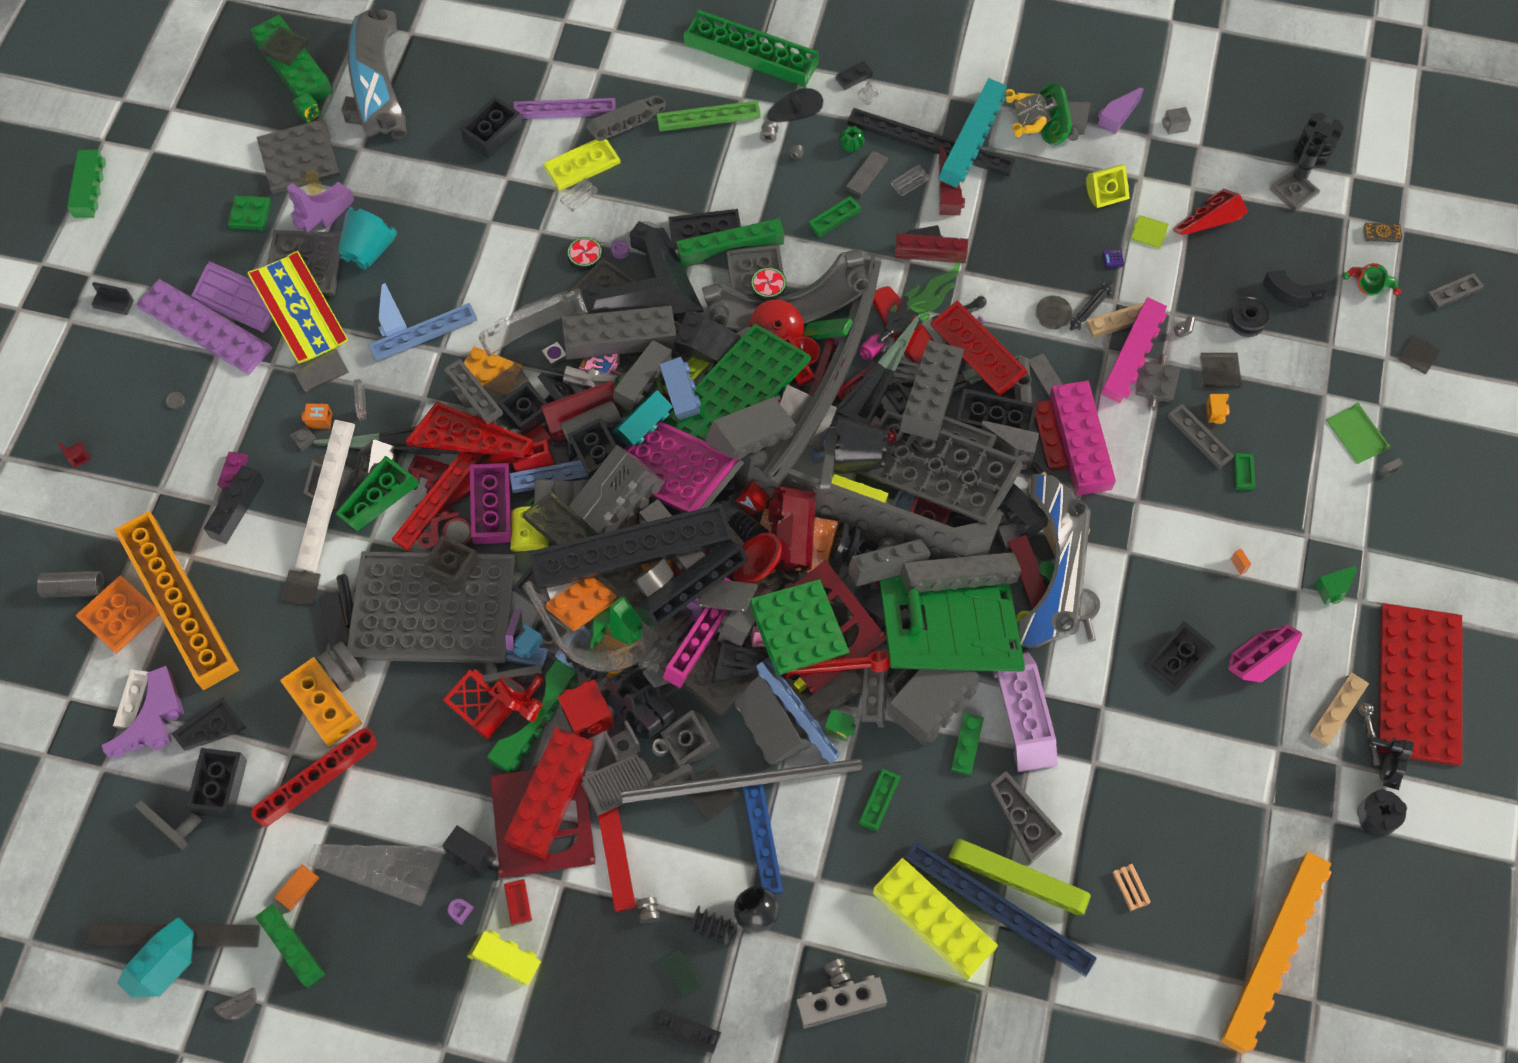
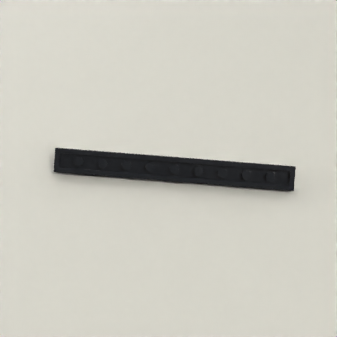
M853 108L847 120V125L855 126L859 129L939 154L940 147H944L947 156H949L956 140L857 108ZM977 148L979 150L975 160H971L974 161L973 166L1007 177L1010 176L1015 159Z

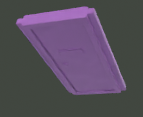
M209 261L191 298L209 309L265 333L273 318L252 280Z

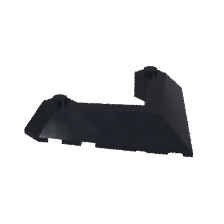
M639 221L629 233L632 248L646 254L653 278L608 288L590 281L580 294L573 316L672 306L673 316L686 315L685 312L688 311L702 313L704 310L665 228L649 221Z

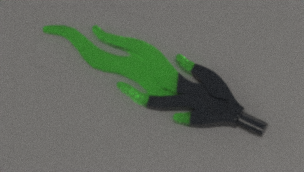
M958 262L951 272L932 278L920 295L912 298L919 292L920 286L905 294L899 313H896L897 305L891 308L887 318V327L884 333L877 339V342L882 345L889 337L893 338L902 335L911 324V320L919 315L921 316L918 317L919 321L914 331L924 321L928 320L930 314L927 312L941 305L948 291L955 287V283L947 284L936 296H934L935 291L939 286L956 277L960 269V263Z

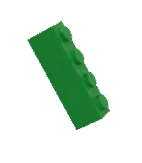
M78 150L67 206L73 218H94L95 211L98 210L97 200L101 194L100 183L103 181L102 172L106 166L105 158L102 157L99 150Z
M273 903L255 916L303 985L308 988L325 975L284 915Z

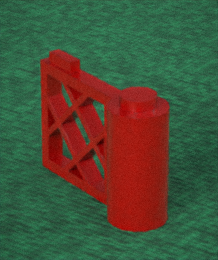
M476 669L473 672L468 670L442 701L469 723L479 735L488 740L513 712V709L494 696L488 703H480V692L487 691L489 693L491 688L482 681L484 676ZM469 676L476 681L475 690H465V681ZM476 692L477 704H466L465 693ZM454 693H462L463 705H455L449 699ZM477 706L478 715L474 720L467 716L466 707Z

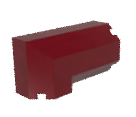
M778 487L773 492V495H776L775 500H770L768 520L773 523L771 524V533L776 535L782 544L781 556L774 569L795 572V569L801 568L800 572H806L812 568L816 493Z

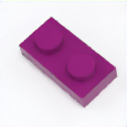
M228 452L217 483L219 488L227 489L241 465L246 466L248 461L247 454Z

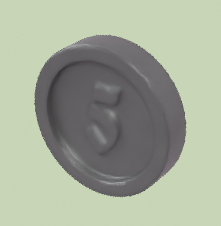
M172 392L167 396L166 404L170 409H180L185 404V397L180 392Z

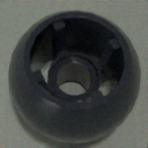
M753 886L741 892L736 898L733 907L737 923L744 930L751 933H761L770 929L776 923L780 912L776 896L769 889L762 886Z

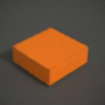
M1239 549L1234 552L1231 561L1240 575L1247 572L1251 563L1243 550Z

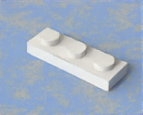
M131 669L113 724L115 728L126 730L139 715L147 694L148 672Z

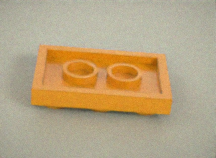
M473 346L464 362L485 390L502 397H506L510 393L523 370L522 365Z

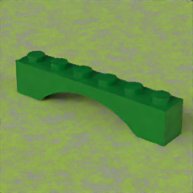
M780 218L676 241L677 254L683 267L697 265L710 256L731 248L784 245V230Z
M559 660L554 662L545 675V696L542 702L543 707L539 710L538 717L534 722L530 721L519 732L499 740L487 756L492 765L505 773H512V771H516L519 768L520 760L524 754L527 755L531 751L534 740L543 734L546 723L554 718L555 710L560 705L558 696L565 690H573L579 681L577 671Z

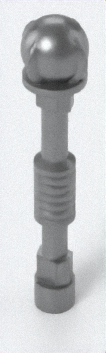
M1362 703L1358 708V712L1361 714V717L1365 718L1368 730L1367 738L1369 739L1371 734L1373 737H1376L1370 719L1373 716L1374 708L1369 703ZM1370 744L1374 759L1373 766L1381 767L1382 763L1378 756L1377 747Z

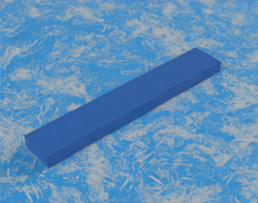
M763 784L744 786L743 792L760 885L769 889L773 894L783 893Z

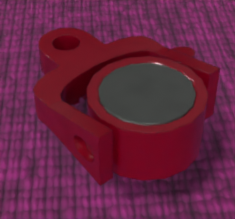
M445 507L442 509L441 516L434 517L431 520V530L422 533L418 538V543L423 548L436 546L439 553H455L469 549V544L466 543L471 539V522L459 516V511L453 512L450 507ZM451 518L444 526L443 536L450 545L459 547L447 549L443 545L438 531L440 520ZM424 537H428L430 542H425L423 540Z

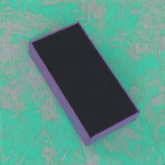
M520 609L513 611L505 635L507 650H514L515 639L522 627V610Z

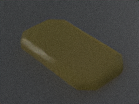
M310 170L305 172L303 176L310 193L313 195L321 193L323 188L316 171Z

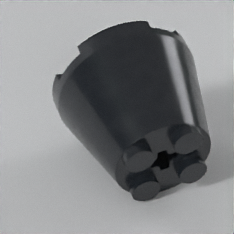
M839 417L835 449V474H848L885 468L888 430L847 417Z

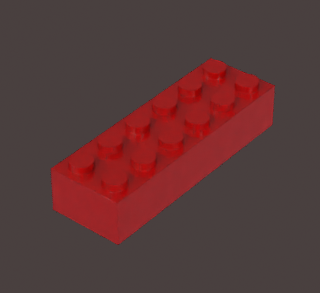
M555 727L504 837L506 845L545 860L595 749L593 741Z

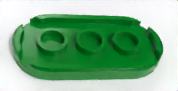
M1049 83L1041 89L1039 94L1046 100L1053 97L1056 100L1057 106L1050 110L1051 121L1042 128L1041 135L1046 143L1056 146L1064 142L1070 134L1072 119L1065 89L1059 84Z

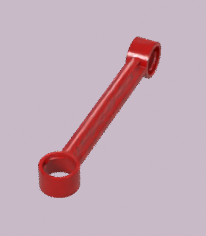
M876 650L866 657L832 659L788 672L781 676L784 680H787L791 674L871 668L874 672H884L890 667L889 654L884 650Z

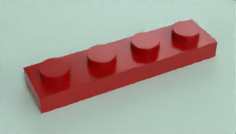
M1051 401L1032 402L1037 404L1034 419L1046 466L1050 471L1064 469L1067 467V462Z

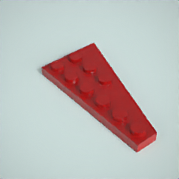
M436 401L407 438L406 444L407 446L524 458L533 446V440L492 423L487 425L483 419Z

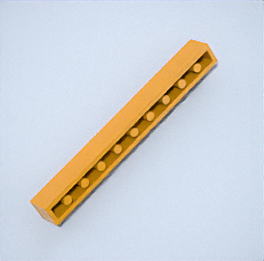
M1309 851L1302 856L1221 1036V1043L1241 1054L1254 1049L1257 1043L1255 1038L1257 1031L1261 1032L1266 1022L1263 1019L1266 1012L1269 1013L1273 1007L1274 1001L1272 997L1274 993L1279 992L1283 984L1280 979L1283 974L1288 972L1291 963L1288 962L1290 956H1294L1299 948L1297 940L1299 936L1303 937L1307 929L1305 922L1307 918L1310 919L1315 911L1313 904L1315 900L1320 899L1323 893L1321 888L1323 881L1327 882L1331 875L1329 870L1331 863Z

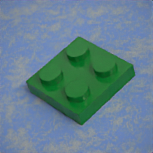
M235 195L228 222L229 228L264 231L271 205L270 198Z

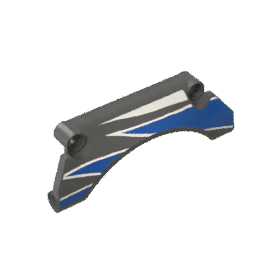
M1032 474L1029 496L1043 509L1053 529L1056 544V561L1051 582L1042 599L1027 616L1017 623L1021 648L1025 650L1038 648L1059 638L1060 632L1074 635L1079 630L1091 510L1082 500L1074 499V493L1056 477L1051 475ZM1079 507H1084L1082 513L1076 514ZM1072 621L1071 627L1065 629V623Z

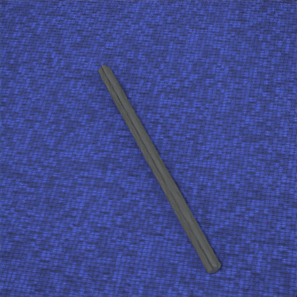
M858 758L836 761L831 764L822 763L623 790L620 795L622 803L860 771L863 768L861 759Z

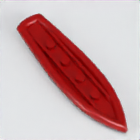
M890 286L877 289L873 299V304L886 327L889 312L893 311L898 314L902 299ZM923 324L913 332L904 351L907 358L917 364L921 363L928 340L934 341ZM901 335L893 337L895 342Z

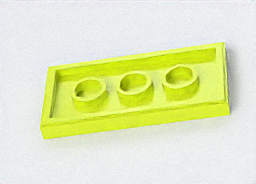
M595 139L544 162L543 167L557 189L562 191L621 162L607 139L602 141Z

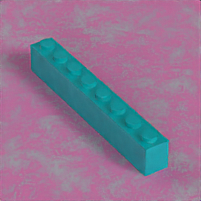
M988 78L941 170L938 180L955 188H958L960 182L964 183L968 174L966 170L970 171L974 162L971 160L976 159L979 152L977 148L982 147L985 140L983 136L987 137L991 127L988 125H993L996 118L994 113L998 115L1002 106L999 103H1004L1006 85Z

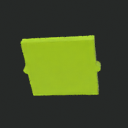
M1139 215L1136 225L1133 226L1134 231L1131 240L1161 249L1163 240L1167 237L1166 231L1169 224Z

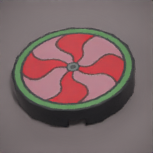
M581 237L570 243L567 249V257L570 264L577 267V269L589 270L595 268L600 260H602L603 251L600 243L595 239Z
M772 267L757 270L751 279L752 292L759 299L765 301L778 299L779 296L785 293L787 287L784 274Z

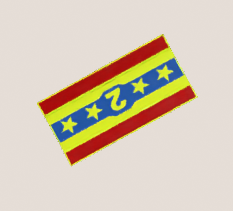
M298 251L260 269L248 272L250 279L298 364L309 361L348 342V338Z

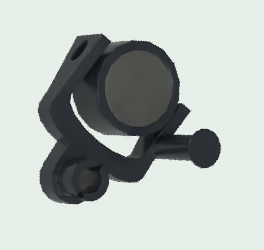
M1371 734L1368 739V745L1371 744L1389 750L1385 753L1382 761L1380 781H1384L1383 786L1399 790L1406 772L1407 761L1413 751L1414 742L1398 740L1396 738H1393L1390 742L1373 737Z

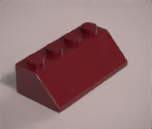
M609 381L541 406L545 424L552 441L566 439L560 422L562 423V421L571 419L610 400L613 401L615 389L613 382ZM613 401V403H614V405H615V407H616V409H617V411H618V413H619V416H620V418H621V417H622L621 406Z

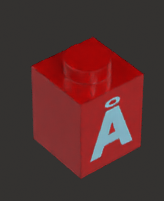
M752 481L741 490L735 501L752 516L757 512L761 513L768 504L766 502L770 496L758 484Z

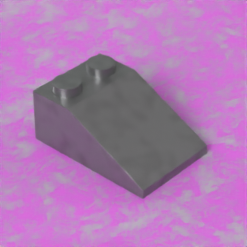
M983 421L981 430L997 435V440L992 448L1020 458L1023 465L1021 470H1030L1039 433Z

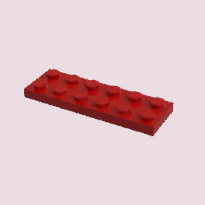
M958 300L930 323L931 327L950 346L964 349L962 359L998 396H1001L1028 373L1027 369Z

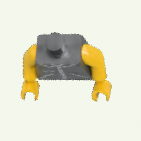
M1012 89L1005 91L1008 103H1012L1014 99L1017 100L1014 103L1019 123L1012 125V131H1014L1016 137H1020L1022 133L1028 136L1038 133L1045 124L1051 121L1050 110L1057 106L1056 100L1053 97L1046 100L1041 94H1015Z

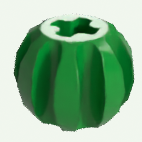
M855 126L846 127L839 136L840 146L847 152L858 151L859 148H862L865 141L862 130Z

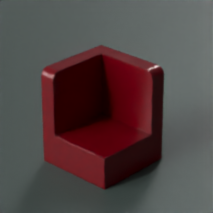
M62 442L59 443L61 450L73 468L91 460L81 442L68 448Z

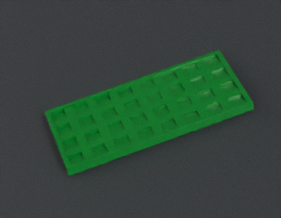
M754 324L695 386V396L698 395L701 402L699 407L700 414L678 420L673 410L662 422L706 442V437L714 420L770 398H776L785 386L807 365L811 357L804 351Z

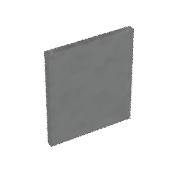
M787 384L779 403L797 425L813 396ZM831 405L821 425L807 445L808 447L819 452L821 451L836 412V407Z

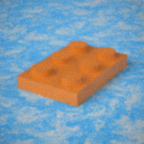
M594 576L579 580L546 603V609L574 632L618 600V595Z

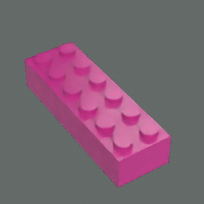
M1089 381L1052 386L1049 399L1075 496L1112 490L1116 479Z

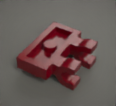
M415 454L408 468V473L419 483L421 477L429 479L425 484L426 493L428 494L450 465Z

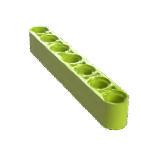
M955 839L948 856L949 861L1075 915L1084 916L1091 895L1075 886L961 839Z

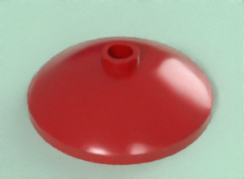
M769 300L760 304L754 310L749 322V327L757 324L781 339L789 335L792 339L802 337L804 330L803 319L799 311L792 304L783 300ZM778 321L781 323V326L776 327L774 323Z
M761 533L749 539L742 546L748 562L732 572L733 578L737 582L756 583L767 577L779 562L782 551L780 539L773 533Z

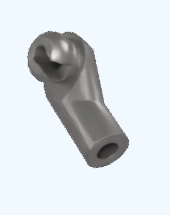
M1188 316L1184 326H1175V335L1177 337H1184L1191 334L1195 318Z

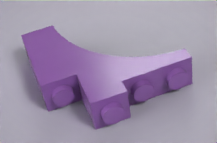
M339 182L316 195H307L305 191L293 183L287 187L290 194L289 198L294 204V211L291 213L293 224L299 230L303 229L306 232H309L315 225H322L327 229L354 202L351 190Z
M167 666L147 673V695L139 715L122 734L102 745L103 752L109 758L121 757L128 751L143 748L144 745H147L151 750H159L171 743L165 721L178 719L179 716L184 715V711L172 672Z

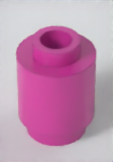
M871 335L859 347V353L862 358L872 360L884 349L886 342L882 345L877 342L881 335Z

